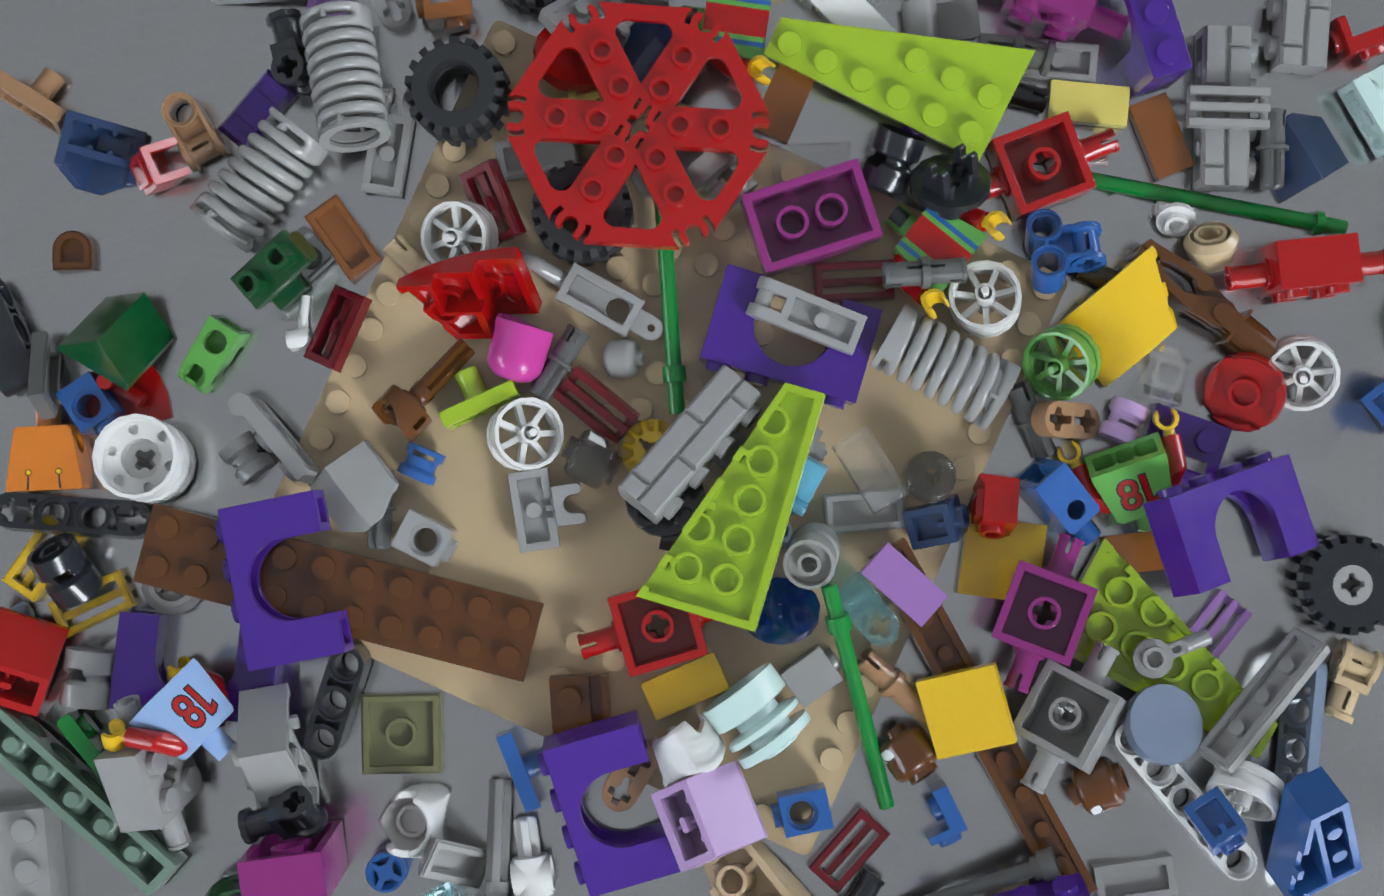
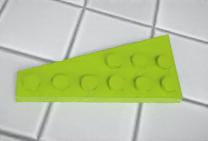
M781 17L763 55L953 150L956 146L963 143L966 146V154L968 155L975 151L978 154V161H980L1036 50Z
M785 383L757 422L753 432L733 456V460L725 472L717 479L682 529V533L668 553H665L658 563V567L650 579L637 593V597L756 632L824 404L825 393Z
M1103 537L1078 580L1080 583L1097 588L1098 592L1073 658L1085 664L1095 646L1096 640L1105 643L1106 646H1111L1120 653L1106 676L1135 692L1156 684H1168L1187 692L1197 704L1203 719V729L1210 732L1244 688L1205 646L1174 658L1169 672L1160 678H1147L1136 671L1132 662V654L1139 642L1144 639L1155 638L1168 644L1193 634V632L1161 597L1156 595L1142 580L1135 569L1116 552L1109 541ZM1276 721L1250 752L1251 756L1257 759L1260 758L1278 725Z

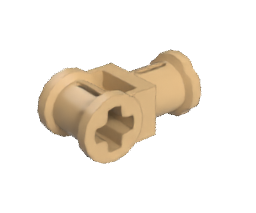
M1342 638L1337 643L1329 663L1330 669L1327 681L1332 682V685L1325 700L1324 714L1353 724L1354 718L1351 715L1359 695H1369L1372 685L1376 682L1384 665V654L1376 650L1371 653L1354 646L1352 641L1347 638ZM1352 659L1360 661L1361 665L1353 662Z

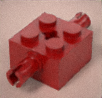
M1066 111L992 139L986 147V152L993 168L992 173L989 174L992 182L991 193L988 199L1001 195L1005 199L1014 222L1029 216L1033 211L1041 208L1048 209L1088 194L1097 187L1088 162L1111 153L1119 152L1118 139L1104 145L1101 144L1115 137V132L1112 128H1107L1105 131L1079 140L1069 112ZM1036 161L1039 165L1046 164L1047 170L1043 174L1041 171H1035L1033 168V164Z
M1358 232L1275 241L1253 251L1254 264L1225 266L1224 283L1227 291L1257 288L1258 298L1271 297L1272 304L1294 302L1300 298L1310 297L1309 293H1311L1312 300L1332 298L1338 294L1349 293L1351 285L1364 281L1363 276L1384 275V249L1360 252Z
M638 587L607 598L613 621H611L612 626L577 635L579 646L592 642L597 643L582 648L581 653L584 660L619 649V652H623L629 676L633 677L708 655V648L702 628H705V623L715 620L639 598L636 595L642 587ZM659 614L661 620L668 619L670 624L665 626L664 634L658 635L655 629H648L647 625L652 622V615Z

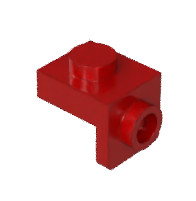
M1346 16L1337 17L1330 22L1328 50L1331 54H1335L1338 63L1360 56L1361 61L1377 57L1384 53V25L1353 36Z

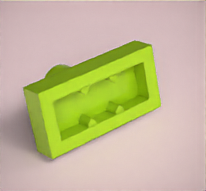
M471 366L454 375L465 401L438 414L444 428L453 430L497 410L500 406L512 400L523 397L517 384L512 379L487 390L477 366Z

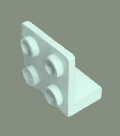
M1383 64L1337 91L1376 159L1384 156Z

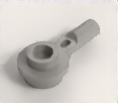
M1203 629L1168 644L1160 639H1144L1133 650V666L1144 677L1151 679L1160 678L1169 672L1174 658L1212 644L1211 636L1207 629Z

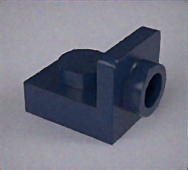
M957 493L949 495L944 501L909 507L902 512L912 550L958 542L968 531L970 524L968 509L965 504H961Z

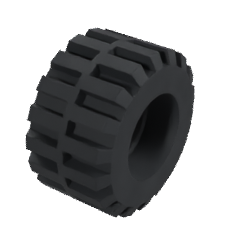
M458 36L449 37V44H444L441 39L433 41L434 49L428 51L424 47L418 52L422 59L419 62L411 61L409 68L412 70L413 75H405L404 84L409 91L405 92L404 95L406 102L411 106L409 111L429 134L442 143L447 141L451 146L460 147L461 142H465L468 147L477 145L476 139L479 137L486 142L492 138L489 133L490 130L495 127L500 131L504 126L500 120L501 117H509L510 115L507 103L513 100H510L509 97L512 90L509 88L511 82L507 73L491 51L483 44L479 46L473 39L466 37L463 43ZM460 74H471L478 77L479 90L476 98L469 106L459 111L441 109L440 93L448 80Z
M581 158V163L575 164L573 160L565 161V166L560 169L554 166L549 170L550 176L547 178L550 185L558 191L567 190L571 187L589 159ZM626 183L607 209L605 221L613 227L631 228L632 224L634 225L633 203ZM533 193L531 217L535 225L534 228L545 247L558 259H565L569 264H574L575 262L576 264L584 263L585 266H592L595 261L601 260L603 263L610 259L609 256L614 252L618 254L623 249V247L584 245L583 240L589 234H584L578 241L574 240L573 233L567 231L564 226L560 229L555 227V219L560 210L552 216L549 222L536 194Z

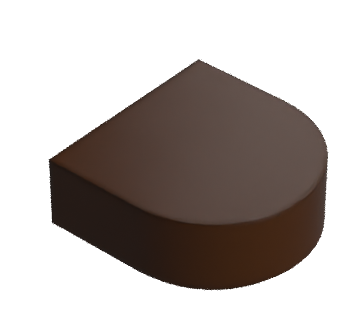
M71 230L60 234L54 241L52 248L53 271H97L96 246L93 240L79 231Z

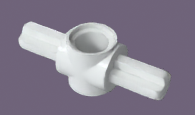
M535 816L518 817L513 821L518 856L513 857L510 861V875L514 896H550L556 890L554 866L551 855H548V852H541L537 819Z

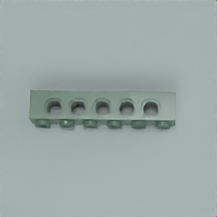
M0 706V764L147 896L159 890L185 862L188 856L182 850L168 851L164 837L158 829L121 833L103 784L97 775L32 716Z

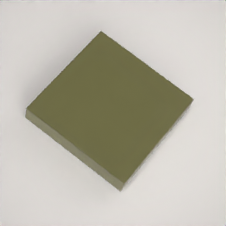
M442 692L361 694L362 775L442 773L444 771Z

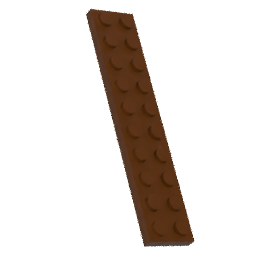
M154 503L133 581L231 606L234 593L232 583L227 582L223 571V561L227 557L224 543L219 541L216 534L215 522L217 518ZM288 538L275 545L266 555L260 572V582L264 596L273 608L284 615L304 618L347 609L352 638L521 682L524 681L544 607L542 602L294 538Z

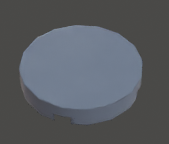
M1156 684L1139 690L1129 700L1126 707L1128 711L1124 720V732L1129 746L1141 759L1160 766H1171L1188 760L1198 750L1203 736V719L1197 704L1187 692L1174 685Z

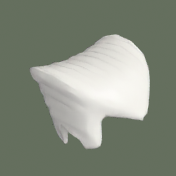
M697 714L701 721L698 731L686 721H683L677 727H669L667 735L659 739L656 735L654 736L652 747L660 772L662 773L665 788L694 774L712 771L723 760L725 753L724 742L703 714Z
M421 783L399 791L391 797V802L378 819L385 834L391 840L386 845V850L391 855L401 858H422L431 838L444 839L443 827L450 796L449 788L440 783Z

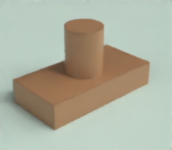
M45 67L30 87L0 69V99L60 136L66 110L51 100L64 85L65 81L55 71Z

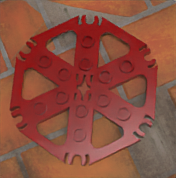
M598 1V7L603 12L604 18H599L597 8L590 4L587 6L588 14L591 17L589 23L580 24L573 13L568 15L569 26L573 33L569 32L564 26L562 19L509 95L510 100L513 101L508 102V111L521 113L523 119L519 123H507V132L512 135L523 133L524 135H507V139L549 222L552 216L562 209L555 219V227L557 229H560L567 220H574L578 223V227L572 235L574 240L578 241L585 234L586 228H590L589 235L583 240L584 245L679 250L672 235L678 233L680 244L686 248L690 245V241L685 233L686 230L691 227L697 228L704 239L707 238L709 228L703 220L705 218L712 225L715 232L765 158L767 152L756 151L767 149L768 140L757 139L754 137L753 131L757 128L768 129L770 119L766 117H768L769 111L727 30L724 36L716 43L714 41L719 36L720 24L716 23L709 32L699 30L698 25L703 19V13L700 11L693 15L690 24H686L685 22L692 14L693 8ZM625 21L661 23L667 25L672 31L671 40L642 83H640L615 34L617 26ZM566 49H573L577 51L602 101L545 97L539 91V83L559 53ZM710 59H719L725 64L741 95V103L735 109L678 106ZM515 99L523 100L526 102L523 103L521 101H516ZM638 100H640V104L636 109H634L633 107L638 102ZM650 109L645 122V127L648 131L646 133L638 131L636 135L633 134L627 143L626 141L629 139L631 124L628 121L630 119L639 120ZM659 114H661L660 118H659L658 121L655 123V120L657 119V117L659 116ZM618 129H622L618 136H616L615 134ZM539 141L599 145L571 187L564 191L555 190L550 185L534 153L535 146ZM675 150L734 154L737 157L738 166L719 195L713 200H704L697 195ZM635 168L661 216L660 224L652 229L613 227L604 219L605 212Z

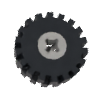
M1332 534L1325 536L1326 539H1318L1320 546L1300 553L1298 556L1303 560L1301 564L1294 563L1291 572L1297 573V579L1290 580V589L1297 590L1298 596L1292 598L1295 605L1302 606L1303 611L1300 613L1305 619L1312 620L1314 622L1312 625L1320 629L1350 636L1359 635V632L1368 634L1376 631L1375 625L1384 626V545L1373 543V539L1366 536Z

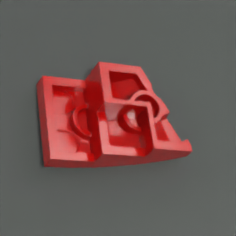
M519 247L476 251L445 259L399 278L396 285L397 290L401 294L410 292L424 304L423 312L433 320L441 323L443 328L457 340L460 338L462 340L492 339L497 314H539L542 304Z

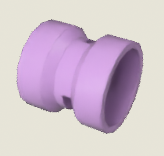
M1113 396L1109 405L1111 413L1107 420L1102 421L1098 434L1119 444L1140 438L1138 434L1139 427L1147 422L1151 411L1129 399Z

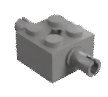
M1096 640L1095 646L1081 672H1073L1050 659L1046 661L1013 722L1016 734L1035 744L1034 749L1038 750L1023 779L1021 778L1020 783L1043 795L1058 764H1063L1065 761L1087 774H1091L1128 704L1120 696L1105 689V685L1102 684L1114 660L1119 655V651ZM1065 711L1068 713L1073 712L1077 716L1073 723L1066 722L1062 718Z
M139 695L123 697L113 704L114 710H116L118 718L124 722L126 730L131 727L129 722L142 709ZM125 747L117 752H110L105 749L93 760L121 833L161 829L168 851L181 850L192 842V837L188 832L181 811L204 788L201 773L196 766L192 754L186 760H181L178 757Z

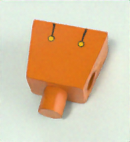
M58 402V415H56V418L42 420L35 409L36 426L14 428L6 479V492L95 489L85 435L81 434L76 425H61L60 402Z

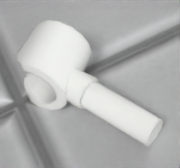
M301 295L297 320L298 328L285 331L286 344L292 352L306 350L312 338L308 327L311 298L308 295Z

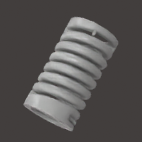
M353 1L325 2L307 9L301 15L299 23L303 32V45L306 48L304 54L307 62L308 76L310 77L309 85L312 91L311 98L314 105L313 111L316 119L319 145L329 151L344 153L364 151L385 143L391 136V129L387 119V107L384 105L385 94L381 90L383 82L379 76L381 70L380 64L377 62L378 52L375 48V36L372 34L374 28L370 9L361 3ZM332 13H346V14H347V15L328 16V14H332ZM358 129H360L361 132H345V131H341V130H358Z
M271 106L268 112L270 116L266 120H260L257 125L264 137L254 132L249 133L247 142L251 147L242 144L237 148V153L243 160L235 156L227 160L228 166L236 174L226 168L220 169L218 178L225 185L216 180L210 181L208 189L215 196L207 191L201 192L189 207L204 222L245 253H249L253 248L254 239L252 237L259 238L263 236L264 228L262 224L269 226L274 222V216L271 212L279 214L284 210L281 200L289 202L293 199V192L290 188L294 190L302 188L303 181L299 176L309 178L313 174L310 165H320L329 154L318 142L273 106Z
M905 303L881 343L870 366L879 371L883 369L884 374L891 376L895 373L901 360L906 355L897 373V381L906 383L916 370L910 382V388L914 391H919L931 375L923 395L928 399H932L946 380L937 398V403L940 406L948 405L960 387L950 406V410L954 414L961 413L979 386L976 395L964 412V418L968 422H973L974 425L982 430H986L1009 395L1021 368L1003 357L1000 360V356L996 353L987 355L985 347L982 345L974 347V342L968 337L960 340V334L955 330H950L946 333L947 327L945 324L937 322L933 325L934 320L929 318L928 315H924L922 311Z

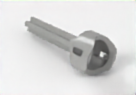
M489 779L485 873L486 896H507L509 893L512 779Z

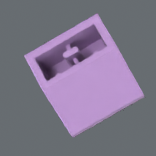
M733 761L719 766L712 771L686 778L651 794L681 872L705 865L768 837L738 761Z

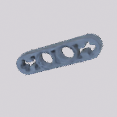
M1324 660L1302 687L1310 688V693L1298 692L1280 715L1274 774L1284 784L1291 782L1299 775L1298 773H1291V769L1302 768V773L1319 767L1328 675L1327 665ZM1302 699L1309 706V716L1303 722L1295 714L1296 704ZM1297 739L1304 744L1306 752L1300 762L1296 761L1291 753L1292 744Z

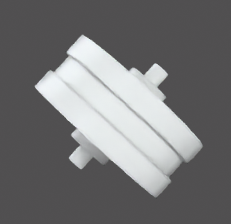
M449 201L433 207L425 217L421 228V246L426 258L432 264L447 259L440 249L445 246L451 248L449 258L459 256L461 249L464 254L474 252L471 246L475 243H482L480 251L495 249L498 246V227L493 216L484 206L473 201ZM461 207L473 214L464 226ZM450 209L452 211L453 227L442 220ZM477 223H479L482 230V236H477V232L474 229ZM438 228L443 230L442 240L438 241Z
M982 260L968 264L967 280L969 279L975 293L957 291L962 283H951L948 292L951 317L958 328L971 336L980 338L998 336L1009 330L1018 319L1022 304L1020 282L1014 272L1002 263ZM983 274L991 275L989 282L980 284L976 275ZM998 277L1008 282L1011 286L996 292L994 289ZM1015 295V304L1012 311L996 301ZM955 299L975 303L960 315L955 305ZM995 310L1005 318L997 323L990 324L989 314ZM978 312L983 315V325L972 323L968 319Z
M1294 335L1281 340L1277 344L1275 353L1268 358L1280 370L1291 373V375L1284 379L1287 386L1292 383L1296 384L1295 399L1286 397L1284 407L1293 411H1310L1322 407L1334 397L1340 385L1341 370L1334 351L1323 340L1311 335ZM1296 346H1313L1315 348L1307 360L1300 359ZM1287 349L1291 350L1294 362L1291 365L1276 360ZM1322 351L1330 358L1332 366L1311 368ZM1333 374L1331 382L1326 389L1314 380V376ZM1310 385L1319 394L1307 400H1302L1303 387Z
M534 397L518 398L500 406L490 417L486 430L487 445L493 457L504 467L515 471L539 469L551 463L560 452L564 440L563 423L557 411L547 402ZM522 405H528L537 409L529 423H526ZM511 408H514L518 426L502 420L503 415ZM543 415L550 426V430L540 431V428L537 426ZM499 427L510 432V439L501 444L499 442ZM540 437H551L547 453L537 443ZM514 444L519 446L516 462L504 452L506 448ZM528 445L540 458L539 461L525 464Z
M1244 760L1232 776L1215 765L1213 776L1209 778L1206 785V792L1218 786L1239 816L1256 821L1269 822L1275 820L1285 784L1271 771L1256 763Z

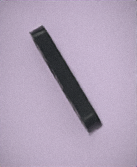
M6 492L0 495V526L10 531L48 534L67 532L75 536L137 540L145 537L151 515L149 507L137 501ZM11 502H15L19 509L32 511L31 502H36L33 509L34 524H29L31 518L28 515L22 514L14 515L13 521H9L8 517L1 513L2 509L9 508ZM51 504L61 505L64 509V517L56 525L45 524L42 520L43 510ZM92 507L102 508L106 514L104 523L97 528H89L83 522L84 513ZM113 508H119L117 511L119 517L130 518L133 516L134 511H139L141 517L146 519L145 524H138L137 530L132 531L128 523L117 521V530H111L114 523Z

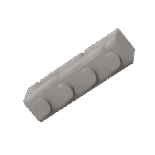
M1331 0L1268 1L1267 20L1273 21L1272 36L1269 35L1265 41L1264 58L1265 60H1270L1269 71L1271 73H1294L1312 76L1327 68Z
M1203 26L1195 34L1194 85L1257 87L1256 78H1251V63H1255L1258 55L1257 39H1251L1252 27ZM1196 97V101L1250 103L1256 100L1255 98ZM1196 111L1197 118L1255 119L1250 118V113ZM1194 128L1193 161L1195 166H1193V190L1240 192L1249 187V181H1253L1256 174V160L1254 157H1249L1250 142L1255 140L1257 130Z
M723 365L618 485L621 497L654 524H658L663 517L670 520L683 505L684 501L680 497L689 486L697 489L710 473L707 465L713 458L718 456L722 459L734 446L736 439L732 436L741 426L748 429L759 417L762 411L758 407L761 401L760 392L748 382L742 380L729 367Z

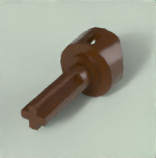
M460 338L419 381L414 383L409 392L392 384L373 404L371 409L384 424L397 426L409 442L412 443L432 423V419L426 413L427 410L424 406L428 405L435 398V395L473 357L475 351Z

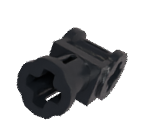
M295 8L279 9L269 13L265 19L267 26L272 28L275 43L270 45L273 58L271 73L276 81L290 86L294 91L303 94L312 92L309 85L310 77L308 76L307 62L304 54L306 48L303 45L299 24L301 12Z
M294 786L280 795L269 797L267 807L255 810L247 807L239 811L237 817L238 828L241 838L248 845L255 843L261 837L278 834L283 840L295 837L308 839L317 836L324 830L328 822V813L321 805L313 803V795L306 787Z

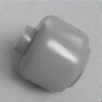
M611 339L604 347L602 353L604 370L612 378H634L645 363L644 351L640 350L638 343L634 339Z

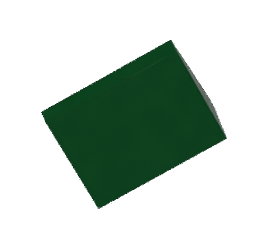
M140 292L106 297L58 345V351L128 391L173 343L174 336L146 293Z

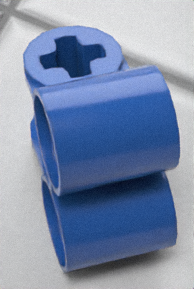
M1041 208L1033 211L1026 220L1024 243L1026 251L1031 255L1029 278L1031 286L1042 294L1056 293L1063 287L1066 273H1090L1105 267L1107 258L1101 252L1099 240L1103 233L1101 224L1096 221H1081L1062 225L1061 217L1051 209ZM1043 230L1050 232L1051 235L1041 237L1036 235L1035 232ZM1043 266H1052L1056 268L1057 271L1052 273H1046L1041 271L1040 268Z

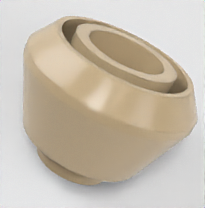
M1206 222L1195 226L1184 238L1183 247L1197 268L1208 273H1216L1224 270L1225 266L1232 263L1240 238L1238 232L1226 223Z

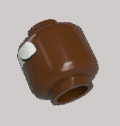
M901 723L883 736L887 743L880 750L881 757L898 782L904 783L909 781L913 786L938 769L935 763L937 756L933 742L921 726L914 725L906 729L904 724Z
M1106 756L1099 757L1090 775L1074 767L1072 770L1073 782L1067 783V789L1074 806L1082 805L1091 815L1123 805L1126 800L1125 793L1131 792L1121 763L1119 761L1113 763Z

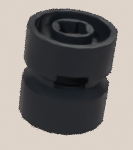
M878 123L870 143L874 151L871 154L865 155L861 165L865 182L892 193L905 195L912 175L910 166L919 162L927 141L896 126Z
M67 532L55 535L42 542L30 553L26 561L39 582L46 584L45 589L59 609H69L84 603L98 592L104 580L91 560L85 559L86 553L73 534Z

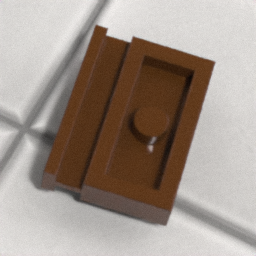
M602 673L601 675L568 674L550 676L549 690L553 734L612 717L609 673Z

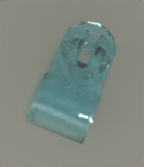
M857 571L838 587L843 609L849 612L851 624H854L868 642L877 647H888L899 636L898 620L881 600V596L873 586ZM876 619L881 622H885L887 619L891 621L887 626L890 631L889 635L884 637L881 633L873 636L871 633L875 628L872 622Z

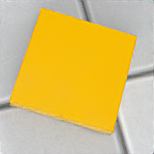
M969 514L970 524L968 531L963 536L956 593L1005 600L1019 560L1042 568L1047 525L1017 521V525L1009 537L1005 536L1002 539L996 540L986 539L980 533L975 532L976 525L971 524V514Z
M996 661L917 679L915 682L937 760L1017 742L1018 738Z

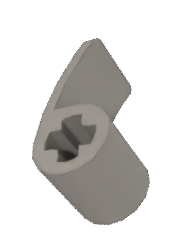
M909 0L901 4L904 33L953 40L977 38L981 34L977 0H955L943 3H936V0Z

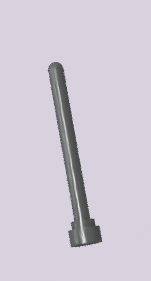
M1051 846L1036 850V855L1029 857V862L923 896H978L1034 877L1037 881L1044 879L1045 882H1049L1062 875Z

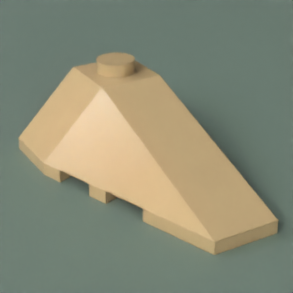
M761 841L703 865L712 888L709 890L711 896H811L802 883Z

